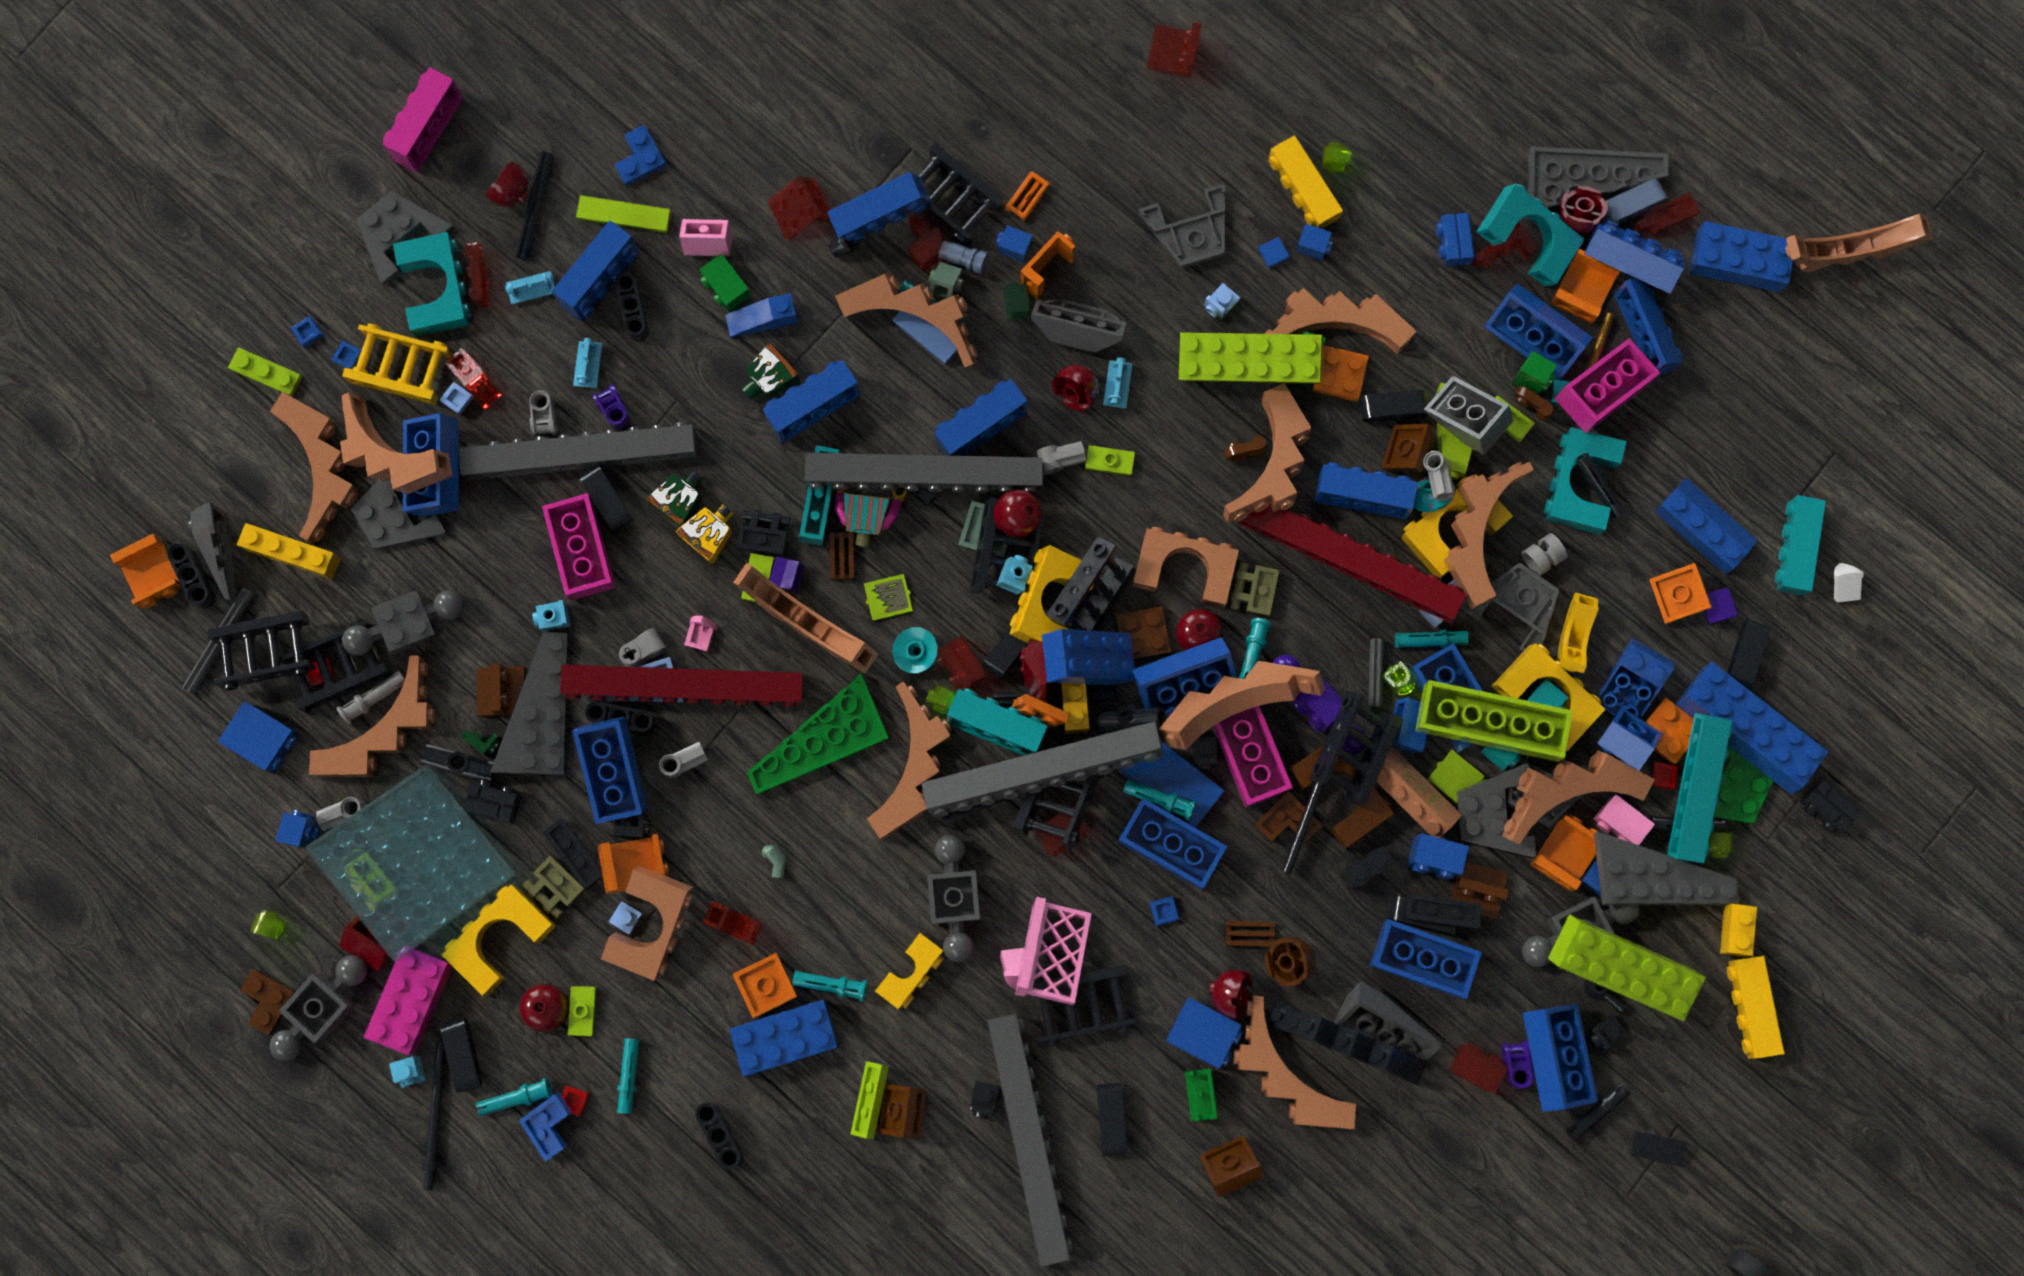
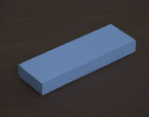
M899 311L892 319L897 326L944 365L957 352V348L952 341L930 322L904 311Z

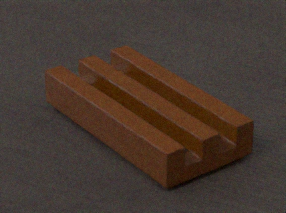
M853 532L830 533L831 580H855ZM835 539H839L840 575H836ZM844 539H849V574H845Z
M1226 921V946L1270 947L1275 937V922ZM1231 926L1269 927V932L1231 931ZM1231 936L1269 937V941L1231 940Z

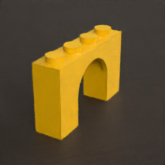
M1467 476L1456 484L1458 489L1463 485L1462 481L1468 478ZM1458 489L1455 491L1454 498L1447 506L1434 512H1423L1421 514L1423 518L1417 523L1414 520L1403 529L1405 533L1401 537L1430 572L1440 579L1449 572L1444 560L1449 556L1448 551L1450 549L1439 535V520L1450 511L1468 510L1470 513ZM1498 499L1491 509L1485 527L1490 536L1513 517Z
M1051 545L1038 550L1034 557L1036 564L1026 582L1028 584L1026 591L1021 594L1018 605H1020L1019 610L1013 616L1010 623L1012 627L1010 635L1027 643L1029 639L1043 642V634L1067 629L1051 621L1046 616L1042 608L1041 596L1049 582H1056L1065 586L1082 560Z
M1536 643L1529 645L1491 687L1502 696L1518 699L1539 678L1548 679L1557 684L1561 691L1569 697L1565 701V709L1573 711L1566 751H1568L1604 712L1605 708L1601 705L1602 702L1596 695L1589 694L1584 689V684L1576 677L1572 678L1565 668L1560 667L1559 661H1554L1549 656L1550 652L1543 645H1537Z
M514 885L504 886L497 893L496 896L498 898L492 904H486L480 910V916L476 921L467 923L462 929L463 934L457 940L455 938L452 939L445 946L444 949L446 951L442 954L482 996H489L505 979L485 959L481 949L483 935L492 924L502 920H510L535 943H540L556 927Z

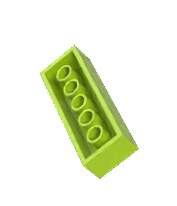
M1180 333L1179 380L1322 384L1324 337L1322 335Z
M1428 680L1423 687L1415 731L1559 762L1565 758L1573 711Z
M1570 914L1548 957L1549 960L1562 969L1682 1021L1685 1020L1706 978L1688 966Z

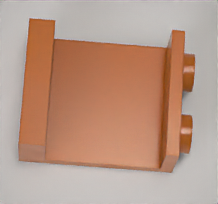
M1057 231L1021 270V287L1035 299L1039 300L1044 295V279L1039 273L1057 253L1071 265L1075 261V242L1067 234L1062 235Z
M1579 249L1551 304L1593 324L1620 270L1586 255L1585 250Z
M154 534L110 555L113 563L121 567L135 598L131 600L132 604L141 609L150 608L156 605V601L164 597H172L178 593V590L182 589L168 560L167 550L162 539Z
M1564 815L1560 817L1530 865L1572 892L1577 890L1581 884L1580 878L1596 855L1594 833L1597 830L1593 828L1588 830L1581 825L1582 821L1577 817Z
M658 834L652 835L651 838L616 844L608 842L598 846L606 895L626 891L632 872L638 866L669 877L667 863H663L661 854L665 853L663 840L658 839Z

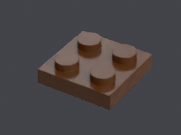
M1162 606L1115 615L1118 632L1131 633L1134 660L1171 654Z

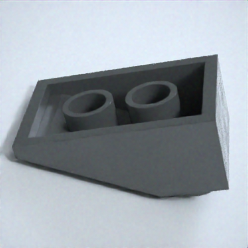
M1455 376L1448 380L1424 408L1425 413L1462 443L1483 455L1487 453L1513 422L1508 404Z

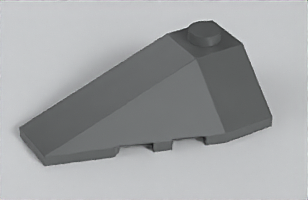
M210 502L205 503L190 512L189 530L193 534L225 600L233 604L237 596L226 513Z
M1362 981L1347 995L1334 1023L1360 1032L1376 1041L1394 1046L1419 1059L1428 1060L1441 1048V1043L1382 992Z

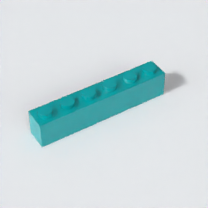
M1700 713L1694 714L1667 853L1671 857L1704 863L1705 857L1709 853L1708 841L1710 833H1712L1714 828V810L1718 807L1719 803L1717 795L1719 786L1723 782V764L1728 757L1727 744L1733 731L1732 720Z

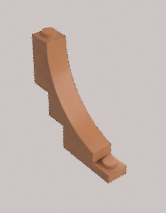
M1258 661L1245 679L1223 676L1210 694L1189 691L1160 727V731L1167 747L1187 750L1203 733L1234 714L1268 703L1294 701L1300 692L1321 696L1326 689L1319 671Z

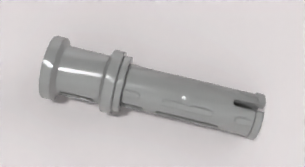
M398 670L362 695L356 694L353 700L342 707H336L346 724L350 725L352 723L351 720L362 713H368L371 706L403 686L405 677Z

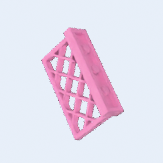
M1036 897L1032 906L1015 995L1025 997L1028 994L1074 1005L1091 913L1047 903L1045 898ZM1048 910L1057 912L1062 920L1052 925L1047 918ZM1073 917L1085 919L1083 927L1078 930L1074 929L1069 920ZM1065 923L1071 934L1062 939L1055 928ZM1051 931L1058 942L1047 947L1042 938L1043 935ZM1075 937L1080 947L1071 953L1064 942ZM1060 945L1067 956L1057 961L1051 950ZM1047 954L1053 965L1043 970L1038 962V958ZM1070 959L1076 968L1073 973L1067 976L1061 964ZM1057 968L1063 979L1053 984L1046 973ZM1042 976L1049 986L1044 990L1034 989V980ZM1066 982L1071 989L1070 997L1061 995L1056 987Z

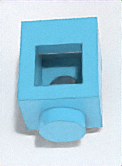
M1019 555L1006 559L996 585L1017 595L1024 592L1033 566L1027 564L1028 559ZM1015 569L1021 571L1020 576L1015 574Z
M564 600L536 606L537 612L532 614L535 627L539 626L542 632L571 627L568 605ZM553 612L552 618L546 619V613Z
M410 1057L389 1064L394 1083H400L402 1088L426 1081L420 1057Z

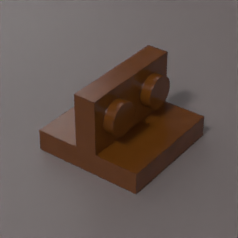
M1429 424L1394 425L1381 468L1387 472H1402L1416 481L1423 480L1426 472L1423 460L1427 453L1432 451L1436 438L1432 435L1434 427Z
M500 663L490 664V668L476 669L477 716L512 715L526 678V667H504Z
M1465 862L1462 875L1455 878L1450 900L1482 904L1481 917L1497 920L1501 902L1506 900L1508 890L1505 889L1508 873Z
M885 1084L876 1133L902 1138L921 1139L927 1089Z
M1244 1135L1199 1155L1218 1198L1263 1177L1261 1166Z

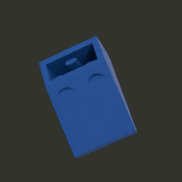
M1631 638L1597 695L1602 702L1601 705L1614 716L1623 707L1641 719L1674 670V662L1636 639Z

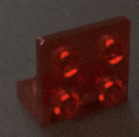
M1193 22L1192 29L1187 31L1156 25L1147 68L1191 77L1202 24Z
M799 176L768 200V205L787 240L792 239L814 221L828 222L827 220L830 218L827 213L830 211V208L815 178Z

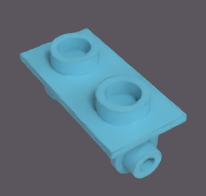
M551 271L510 281L505 286L511 304L553 294L551 291L555 288Z
M584 338V341H579L573 386L597 388L602 343H595L591 338Z
M1117 358L1116 361L1109 360L1103 402L1105 406L1126 408L1132 363H1126L1124 358Z

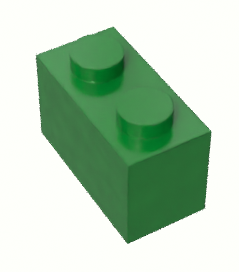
M722 254L699 269L702 278H700L701 283L707 290L710 288L716 294L713 298L720 308L725 306L730 312L751 297L748 287Z
M1532 351L1512 381V384L1517 387L1524 386L1537 395L1540 391L1545 393L1557 375L1553 373L1557 365Z

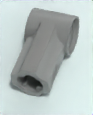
M1081 441L1060 447L1055 445L1047 446L1037 450L1038 458H1042V473L1044 475L1059 472L1064 467L1086 462L1085 451Z
M1431 451L1424 457L1423 464L1428 470L1433 498L1436 501L1451 499L1455 495L1451 477L1452 464L1439 451ZM1441 461L1440 465L1434 468L1435 464Z
M697 742L672 755L669 754L662 757L659 768L665 777L674 779L680 776L681 773L707 762L708 759L700 742ZM669 761L677 762V768L673 772L665 771V765Z
M347 797L342 802L316 811L318 825L322 831H326L349 821L362 819L368 813V804L363 799ZM356 802L358 809L355 814H352L350 807Z

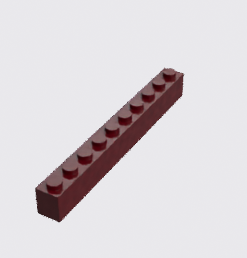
M1269 505L1263 511H1254L1243 520L1238 521V524L1450 624H1453L1465 600L1466 593H1463V589L1454 584L1448 586L1433 574H1428L1427 576L1419 572V568L1414 565L1401 564L1397 562L1398 559L1390 554L1382 555L1376 552V549L1369 544L1364 543L1361 545L1354 542L1355 539L1350 535L1344 533L1339 535L1333 532L1330 526L1323 523L1318 525L1312 522V519L1305 514L1299 513L1297 515L1290 512V508L1274 512Z
M561 665L560 694H567L566 698L581 699V695H591V699L605 700V695L615 696V700L628 701L629 696H638L639 701H653V697H663V702H677V698H687V703H701V699H711L712 704H725V700H735V704L749 705V700L759 701V705L768 706L773 705V701H783V706H797V702H802L803 673Z

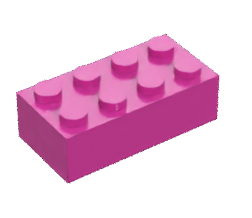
M430 67L426 73L421 75L418 82L419 85L408 96L405 108L397 114L395 124L391 130L386 132L382 143L395 162L416 173L421 169L464 98L453 79Z
M1629 338L1566 385L1556 396L1555 400L1579 427L1587 433L1648 387L1657 378L1660 371Z
M589 494L542 506L567 598L572 601L616 588L594 503Z
M1260 706L1234 714L1213 726L1245 808L1286 793L1293 788Z
M402 945L363 1038L406 1055H416L453 966L448 961Z

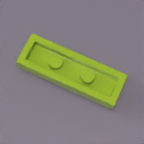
M239 347L228 366L233 372L293 397L302 379L300 374Z
M866 1061L851 1135L874 1140L889 1066Z

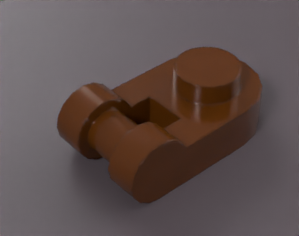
M1520 386L1514 393V396L1517 398L1515 400L1517 404L1523 408L1529 407L1535 411L1540 421H1546L1550 418L1553 406L1548 401L1524 386Z
M1258 435L1251 442L1242 444L1241 442H1233L1228 444V448L1224 450L1226 461L1233 462L1263 455L1266 446L1265 438Z

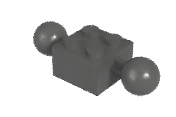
M416 590L372 607L371 610L378 625L369 629L361 625L349 627L342 637L343 647L348 653L360 656L371 650L373 642L384 638L390 655L432 640L436 637L429 620L436 617L444 620L458 618L464 609L463 598L455 591L445 590L435 597L433 604L423 607Z
M950 834L942 836L936 842L934 849L936 858L944 864L945 873L927 875L931 924H949L950 934L943 942L944 954L953 962H963L972 955L974 950L973 940L964 932L963 922L981 921L976 870L959 872L958 863L965 855V845L959 837Z
M1595 897L1586 899L1546 919L1553 936L1547 939L1542 936H1533L1527 939L1522 947L1523 958L1533 967L1547 965L1551 961L1548 957L1569 914L1614 934L1610 924L1614 922L1621 925L1633 923L1639 916L1640 906L1608 905V909L1602 911Z
M356 955L343 957L336 966V978L332 983L322 974L312 973L279 1011L294 1026L290 1030L279 1031L272 1037L269 1048L274 1058L279 1061L295 1059L301 1052V1039L304 1035L314 1043H324L356 1007V1004L342 992L347 986H356L365 980L368 968L362 958Z

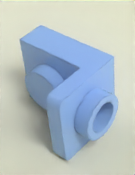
M1222 283L1211 296L1205 299L1204 306L1212 317L1217 316L1222 320L1239 302L1240 297Z

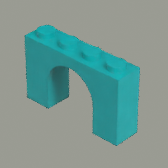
M1520 184L1506 186L1478 228L1477 233L1494 246L1505 243L1521 218L1532 220L1541 230L1543 247L1528 274L1544 287L1557 284L1584 239L1579 233L1566 225L1558 214L1544 207L1545 204L1541 200L1533 198L1527 193L1528 191L1524 186Z
M448 232L394 243L393 247L397 266L403 273L433 267L444 271L447 276L446 289L439 299L432 303L406 308L411 333L415 337L469 326L468 317H471V310L469 304H465L464 296L467 295L465 283L461 282L460 279L463 269L460 260L456 259V253L459 252L456 239H452Z
M1573 427L1566 434L1563 433L1559 447L1563 448L1561 456H1557L1554 469H1557L1556 478L1552 477L1549 491H1552L1551 499H1547L1544 507V513L1547 514L1545 521L1601 535L1606 530L1611 508L1580 499L1570 486V472L1577 465L1575 459L1586 452L1594 464L1616 469L1622 463L1626 441L1592 432L1585 433L1583 430Z

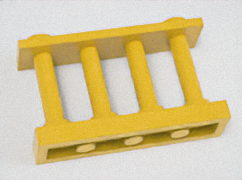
M359 324L358 329L366 336L357 367L353 369L345 368L342 377L348 383L437 406L439 396L433 391L432 385L441 357L444 356L451 359L453 357V353L447 348V345L438 341H434L432 344L383 331L381 327L374 324H368V326ZM375 340L387 341L388 345L379 372L375 375L368 374L366 367ZM397 345L410 347L401 379L398 378L397 381L390 380L388 373ZM421 350L432 353V357L424 382L417 387L411 385L410 379L419 351Z

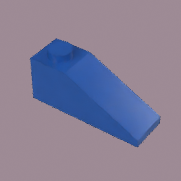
M791 293L770 297L726 314L730 338L798 324Z

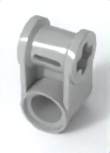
M535 391L530 396L529 401L532 436L537 437L538 434L548 433L557 435L558 429L554 400L545 391ZM540 399H547V404L544 407H537Z
M651 628L623 645L619 651V657L625 666L638 667L648 660L659 656L667 648L656 630ZM629 652L634 654L635 659L632 661L628 658L627 653Z

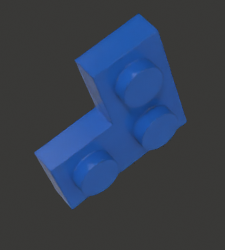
M645 125L624 135L634 154L614 165L626 187L666 166Z
M559 1092L519 1120L545 1162L568 1147L555 1128L556 1124L572 1113Z

